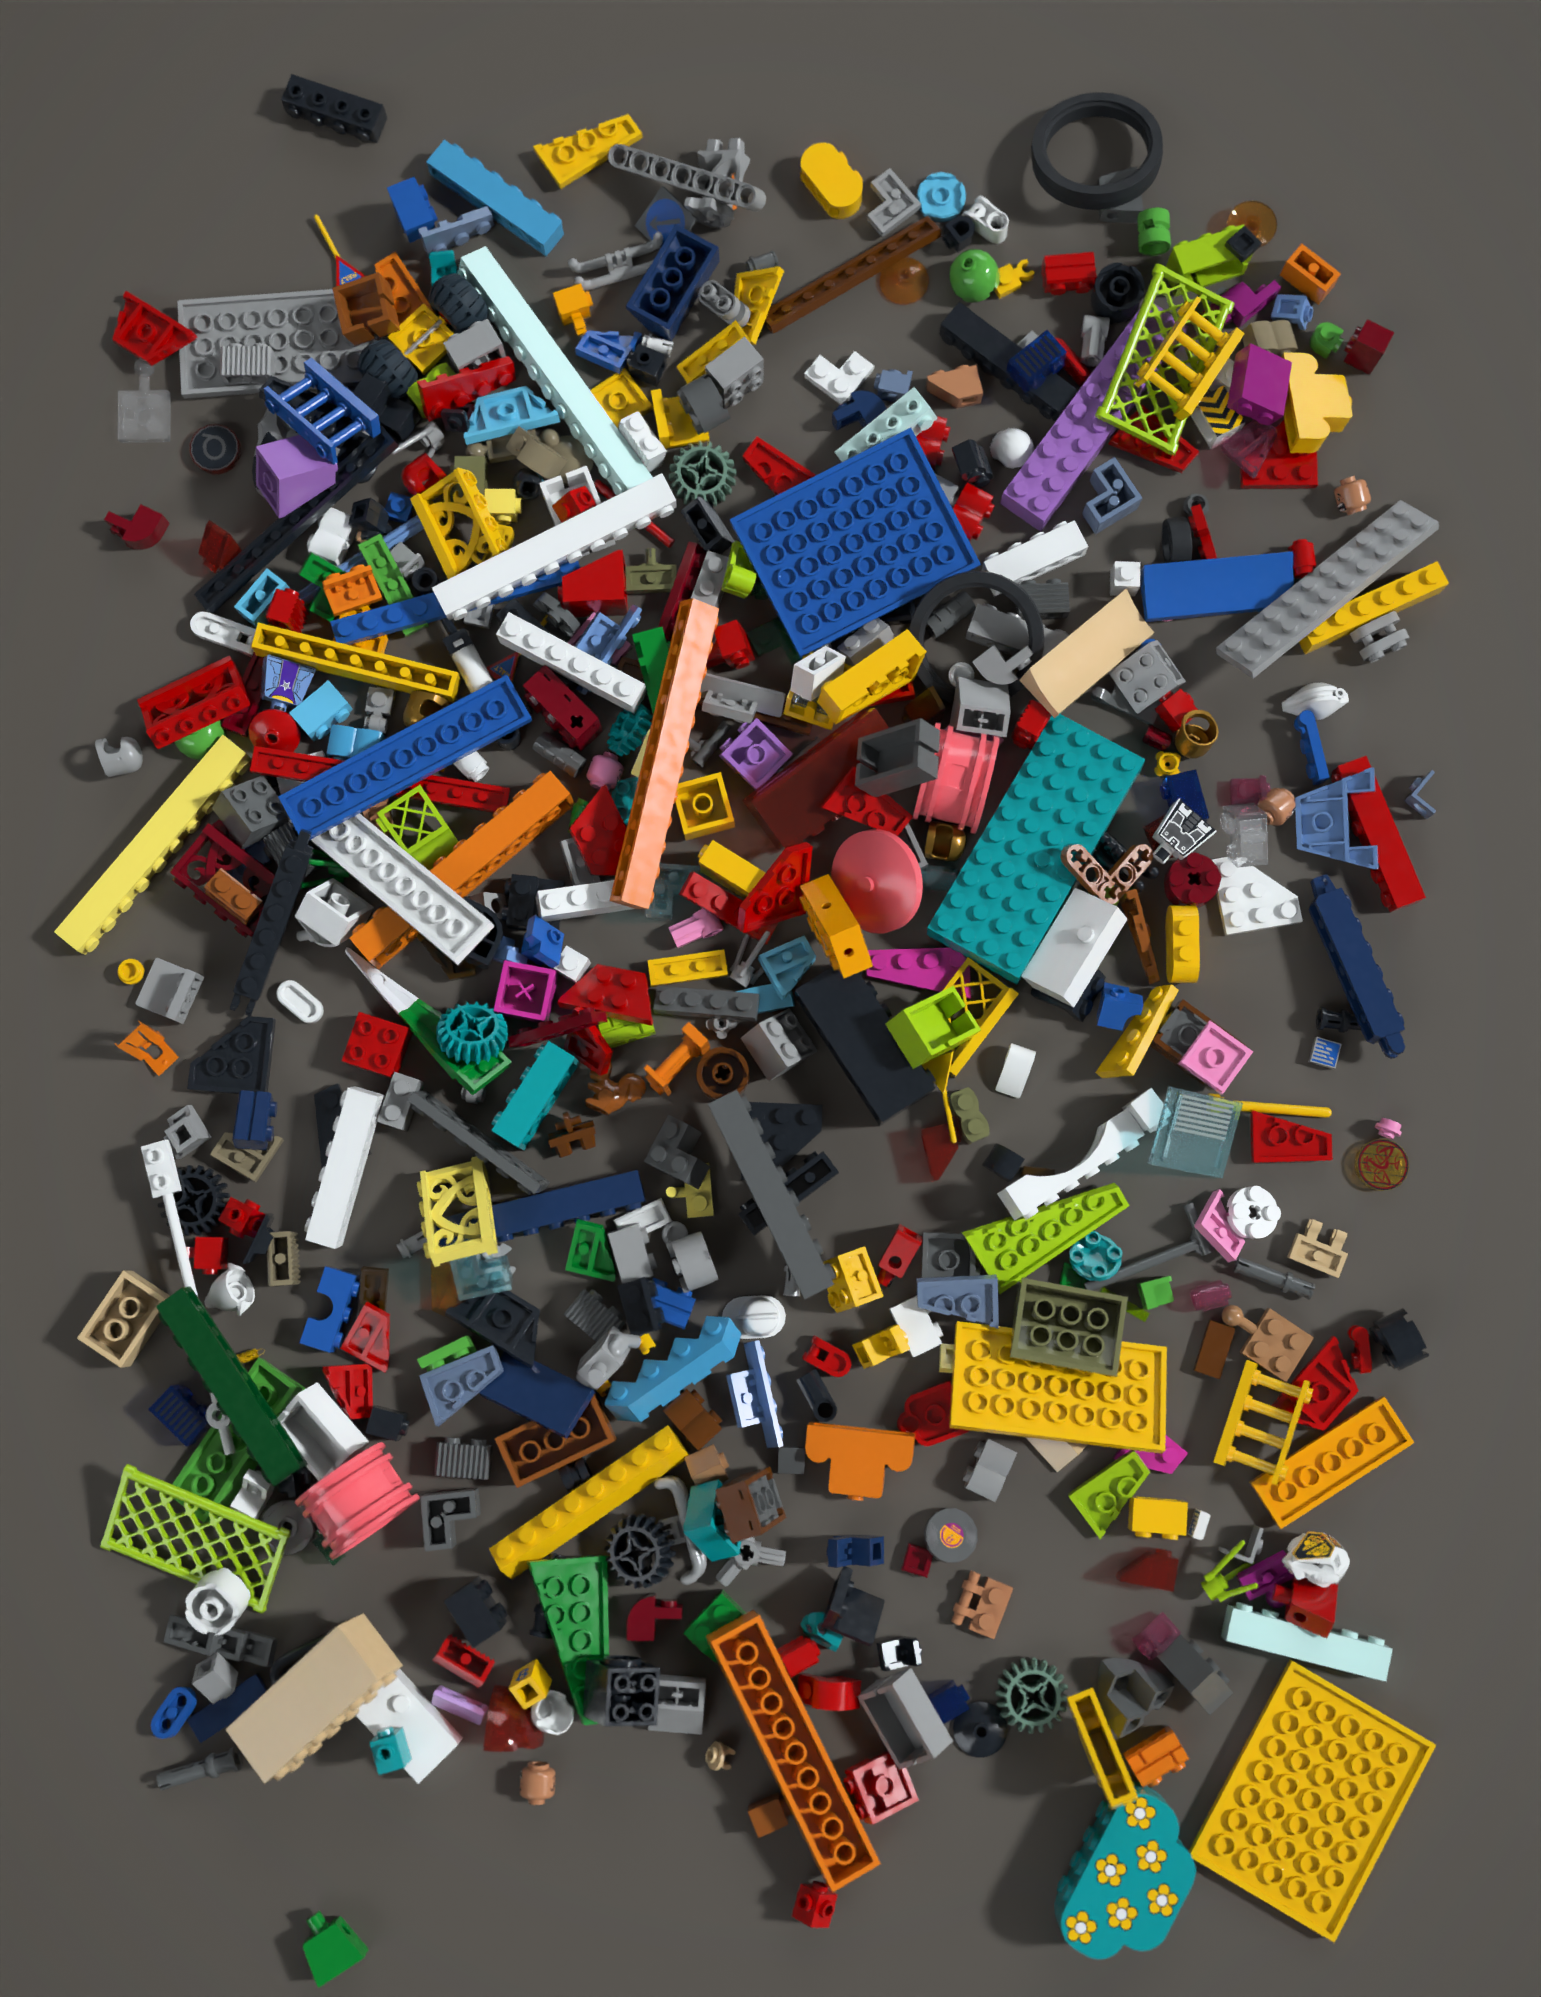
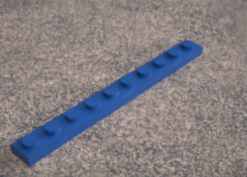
M579 561L574 563L566 562L560 565V569L549 575L544 573L536 577L537 580L528 586H523L522 584L514 588V592L503 598L498 596L490 600L491 603L488 606L561 586L563 576L580 568ZM433 592L330 622L336 642L351 645L444 619L447 616Z

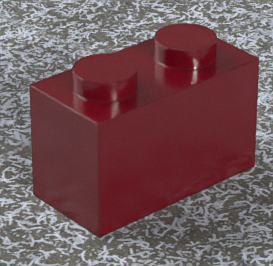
M1367 319L1363 327L1357 326L1352 337H1350L1344 349L1347 355L1343 362L1370 375L1383 356L1394 332Z

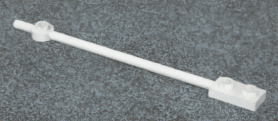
M170 1140L141 1146L153 1198L163 1197L184 1287L191 1286L197 1295L173 1193L182 1191ZM210 1393L212 1404L206 1411L207 1422L210 1426L219 1429L224 1454L235 1453L229 1427L232 1422L227 1415L222 1414L221 1420L216 1418V1412L219 1410L216 1404L218 1401L213 1393Z

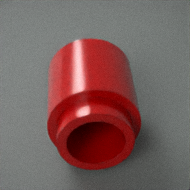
M1307 539L1295 540L1288 547V552L1293 551V573L1296 579H1302L1308 573H1312L1317 567L1314 545L1308 542Z

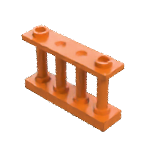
M690 1022L681 1029L684 1041L655 1071L648 1065L644 1067L647 1073L645 1078L660 1096L665 1093L669 1097L672 1092L668 1084L694 1057L697 1058L699 1055L702 1057L711 1050L708 1039Z

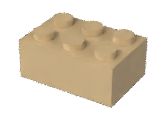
M123 1270L77 1339L120 1368L130 1367L161 1322L156 1305L170 1295L134 1271Z

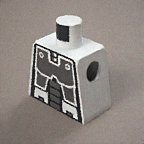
M1178 799L1171 805L1153 835L1154 840L1160 844L1152 853L1153 857L1161 864H1165L1172 855L1176 859L1182 860L1214 835L1216 830L1181 799Z

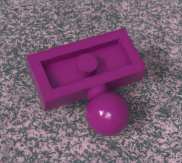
M1284 1550L1236 1574L1241 1587L1252 1583L1258 1584L1257 1588L1244 1592L1249 1601L1266 1593V1602L1272 1608H1281L1285 1605L1272 1600L1275 1584L1281 1585L1294 1578V1573L1291 1574L1281 1561L1287 1555Z

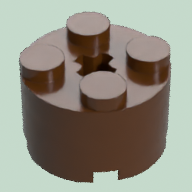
M717 1047L709 1050L702 1056L697 1066L696 1076L703 1093L715 1101L735 1090L741 1095L748 1086L749 1069L745 1058L739 1052L726 1047ZM719 1069L730 1072L727 1074V1080L723 1081L722 1078H716L719 1075Z

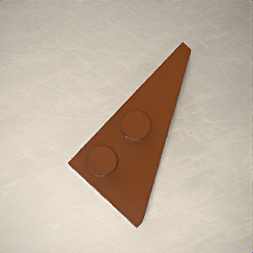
M1136 889L1127 891L1119 902L1127 918L1129 930L1150 985L1159 982L1160 978L1149 939L1151 931L1148 923L1145 922L1138 892Z

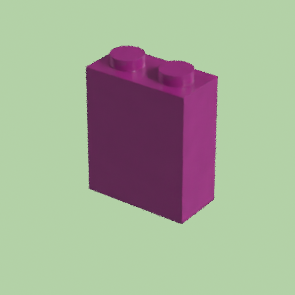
M1252 343L1237 352L1227 408L1268 426L1283 417L1292 362Z

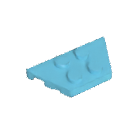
M527 386L478 397L474 405L475 410L469 419L470 427L468 432L464 433L466 445L514 434L518 426L525 430L558 423L560 422L559 414L556 410L551 411L546 407V402L540 397L535 396L533 391Z

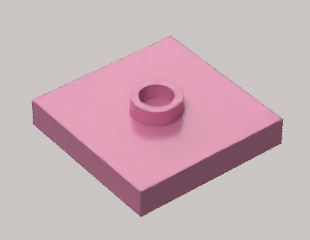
M1208 1021L1178 1064L1222 1095L1253 1051L1212 1021Z

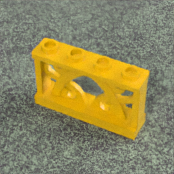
M458 467L453 470L454 472L423 493H417L410 498L448 579L466 571L472 561L477 564L486 561L481 560L476 555L477 551L488 553L484 550L486 543H488L492 551L490 558L509 549L508 544L501 538L497 530L498 524L487 509V500L476 486V477L471 471ZM460 484L464 496L460 498L458 495L459 491L456 490L453 494L454 502H451V489L454 485ZM443 494L444 502L433 503L432 500ZM454 512L465 514L473 519L469 544L459 539H450L449 533L454 525ZM448 515L447 524L444 525L441 518H447ZM460 545L464 548L465 552L463 550H460V553L458 555L455 549L456 546Z

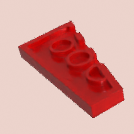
M756 436L743 454V460L776 496L816 476L758 436Z

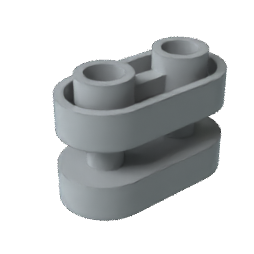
M714 280L707 281L701 286L698 295L699 300L729 325L735 320L741 327L748 323L750 309L730 291Z
M1396 611L1383 615L1350 633L1354 643L1363 641L1365 648L1359 651L1364 661L1376 662L1385 656L1384 652L1390 649L1396 652L1408 645L1406 641L1410 637L1406 629L1397 631L1394 626L1400 621ZM1385 630L1388 636L1375 642L1372 636Z

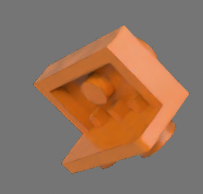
M357 565L352 567L348 573L342 575L334 573L322 581L323 590L334 617L382 600L371 565Z

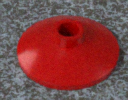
M267 709L259 712L252 719L249 726V738L253 746L294 752L299 745L301 737L299 726L288 713L277 709ZM269 734H274L277 740L269 738Z

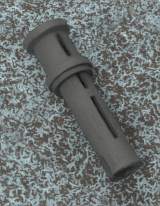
M234 1746L229 1751L217 1755L210 1753L204 1760L159 1772L157 1774L158 1787H160V1790H165L209 1776L215 1779L220 1774L228 1771H241L242 1756L237 1746Z

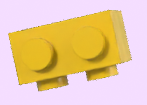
M1132 1496V1498H1129L1128 1529L1135 1531V1536L1151 1537V1533H1160L1164 1539L1178 1540V1535L1186 1536L1188 1502L1177 1499Z

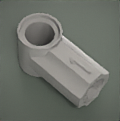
M1084 315L1081 330L1083 342L1080 362L1084 363L1085 366L1095 367L1103 359L1104 344L1108 335L1110 318Z

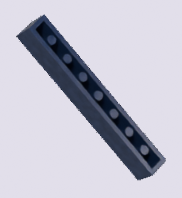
M638 1170L492 1205L496 1239L498 1243L514 1239L513 1234L523 1232L524 1237L538 1234V1228L549 1226V1230L565 1227L564 1222L574 1220L576 1224L577 1219L590 1221V1215L600 1213L602 1218L615 1215V1209L625 1207L626 1211L642 1208L641 1203L646 1202L640 1173ZM468 1212L444 1218L460 1225L462 1218ZM474 1218L471 1219L469 1222L471 1224H475L478 1221V1219ZM455 1236L454 1240L448 1245L446 1244L448 1238H442L439 1241V1246L444 1247L455 1244L458 1237Z

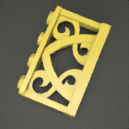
M476 1156L472 1157L470 1162L429 1172L425 1170L420 1171L421 1181L417 1182V1188L420 1197H423V1201L419 1202V1208L422 1217H425V1222H421V1228L424 1238H427V1242L423 1243L426 1258H431L434 1267L440 1266V1263L487 1252V1255L498 1253L488 1172L484 1162ZM450 1183L452 1187L448 1189L446 1186L440 1184ZM439 1185L442 1191L434 1193V1186ZM465 1192L467 1195L469 1192H474V1195L465 1197L462 1193ZM457 1197L463 1204L477 1206V1208L470 1210L464 1215L460 1225L454 1224L442 1217L444 1211ZM471 1219H478L475 1224L469 1222ZM455 1236L458 1237L455 1244L448 1245L454 1240ZM442 1238H448L446 1241L448 1246L440 1247L439 1241Z

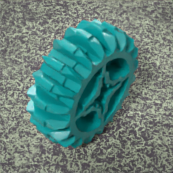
M466 1001L464 1006L456 1003L454 1009L447 1008L446 1013L441 1014L436 1027L437 1041L440 1044L441 1052H446L448 1058L455 1057L457 1063L465 1060L467 1065L470 1061H475L479 1065L480 1060L489 1062L491 1057L497 1058L499 1051H503L508 1039V1026L506 1021H504L503 1014L494 1012V1008L489 1009L487 1003L483 1006L479 1005L477 1001L475 1004H469Z

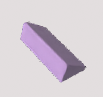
M442 1685L438 1686L435 1690L431 1702L432 1705L477 1725H481L488 1709L487 1705Z

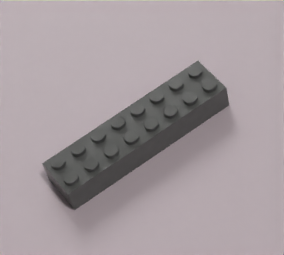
M735 1090L709 1103L710 1111L803 1298L806 1299L834 1285L832 1279L836 1278L835 1273L829 1263L824 1265L820 1255L824 1254L823 1249L817 1238L811 1239L808 1233L812 1229L805 1214L799 1215L796 1209L799 1206V1201L793 1190L787 1191L784 1183L788 1182L787 1177L781 1166L775 1167L772 1159L776 1158L775 1153L769 1142L763 1143L760 1135L764 1134L763 1129L757 1118L751 1119L748 1112L752 1109L745 1093L739 1095L738 1091Z

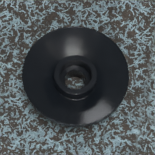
M976 1701L965 1705L957 1713L953 1723V1734L956 1743L966 1754L984 1758L995 1754L1003 1746L1007 1736V1724L997 1707L988 1702ZM984 1727L986 1733L983 1736H978L976 1734L977 1728Z

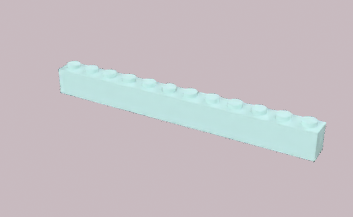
M486 246L462 256L458 274L463 276L488 306V319L494 322L503 340L508 342L514 350L516 358L522 361L528 369L529 376L536 380L541 387L544 397L551 401L559 417L567 423L573 437L578 439L584 446L586 455L593 459L598 466L601 476L606 478L611 484L614 494L617 496L653 478Z

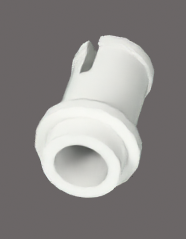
M652 333L649 335L644 334L643 346L663 353L670 358L673 341L670 342L653 337Z

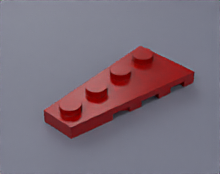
M509 356L481 363L478 369L471 370L467 367L459 369V374L449 377L445 373L436 376V380L427 382L425 379L417 381L424 416L430 422L442 417L441 411L443 408L457 409L463 407L478 397L485 396L502 386L508 385L516 380L514 363Z

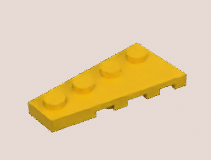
M1172 984L1156 986L1150 992L1149 997L1143 1004L1141 1015H1135L1095 1072L1101 1078L1134 1076L1179 991Z

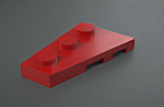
M1141 405L1142 410L1145 414L1151 413L1147 408ZM1138 410L1135 411L1129 420L1139 417ZM1154 414L1146 417L1151 431L1161 427L1158 417ZM1140 420L1131 423L1132 426L1145 432ZM1121 429L1108 443V445L1179 473H1183L1199 454V451L1181 436L1177 443L1179 447L1175 455H1169ZM1162 431L1153 434L1154 437L1167 443L1168 438L1165 437Z
M852 767L820 806L823 809L872 828L891 832L896 836L901 833L913 818L908 811L888 794L873 797L856 787V767Z

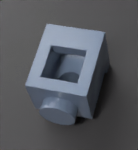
M894 369L882 370L881 374L877 373L874 383V389H878L877 396L881 400L890 402L899 400L910 389L913 371L908 370L907 375Z

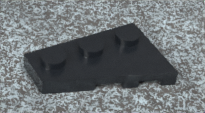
M338 1083L314 1094L321 1167H326L328 1160L326 1149L329 1142L333 1141L335 1135L333 1124L336 1117L340 1116L343 1107L340 1106L343 1090Z

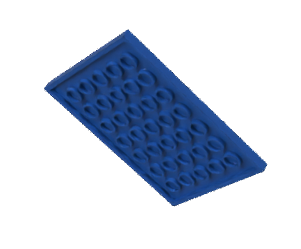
M912 428L731 518L729 521L799 658L925 595L940 581L958 573L971 571L981 565Z

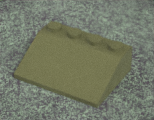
M1022 1278L1018 1282L1010 1358L1117 1377L1128 1297Z

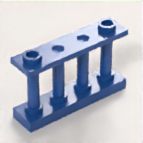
M311 357L304 362L305 378L278 395L269 386L264 388L265 405L272 414L276 413L310 443L322 458H327L334 465L338 462L335 447L359 431H366L372 438L381 433L379 416ZM310 387L316 388L321 392L297 409L292 408L287 403ZM327 401L337 406V408L313 424L304 418V416ZM343 416L349 417L354 421L329 439L320 432Z

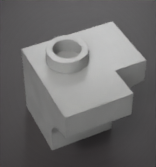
M192 1105L185 1106L167 1119L170 1127L164 1131L166 1136L163 1137L164 1140H170L172 1152L176 1159H182L212 1138Z

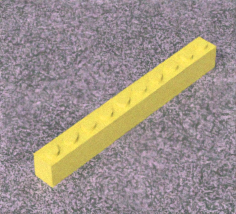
M222 735L54 932L78 952L84 955L92 952L98 946L101 936L115 926L118 916L122 912L124 913L129 910L135 896L147 889L150 884L149 880L153 875L164 869L167 864L166 860L170 855L181 849L184 843L183 840L187 835L194 833L200 826L199 821L205 814H210L213 811L212 807L221 791L233 787L234 780L249 769L252 759L242 749Z

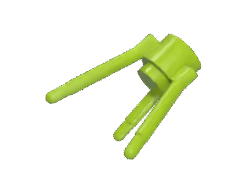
M1241 1540L1209 1573L1204 1575L1205 1580L1201 1582V1585L1212 1601L1218 1598L1222 1602L1228 1597L1258 1587L1257 1583H1252L1226 1591L1230 1588L1227 1583L1229 1580L1234 1578L1237 1573L1253 1565L1249 1562L1240 1565L1224 1577L1221 1573L1216 1576L1245 1545L1244 1540Z

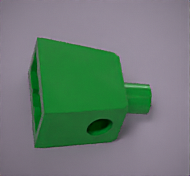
M319 1910L306 1919L312 1934L306 1938L302 1945L318 1988L364 1959L368 1952L367 1946L341 1916L327 1923Z

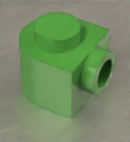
M1329 322L1319 324L1310 338L1311 349L1327 359L1330 352L1336 353L1344 341L1340 337L1344 330Z

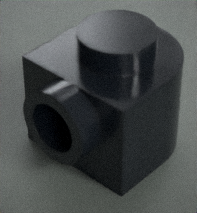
M957 216L945 224L943 241L948 249L954 248L959 253L971 244L975 228L973 221L967 216Z

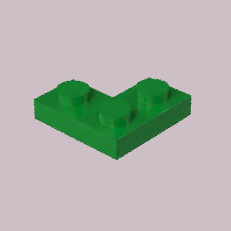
M310 551L298 574L320 588L308 609L328 621H333L335 617L323 590L322 581L326 580L325 578L331 574L340 573L342 575L347 572Z

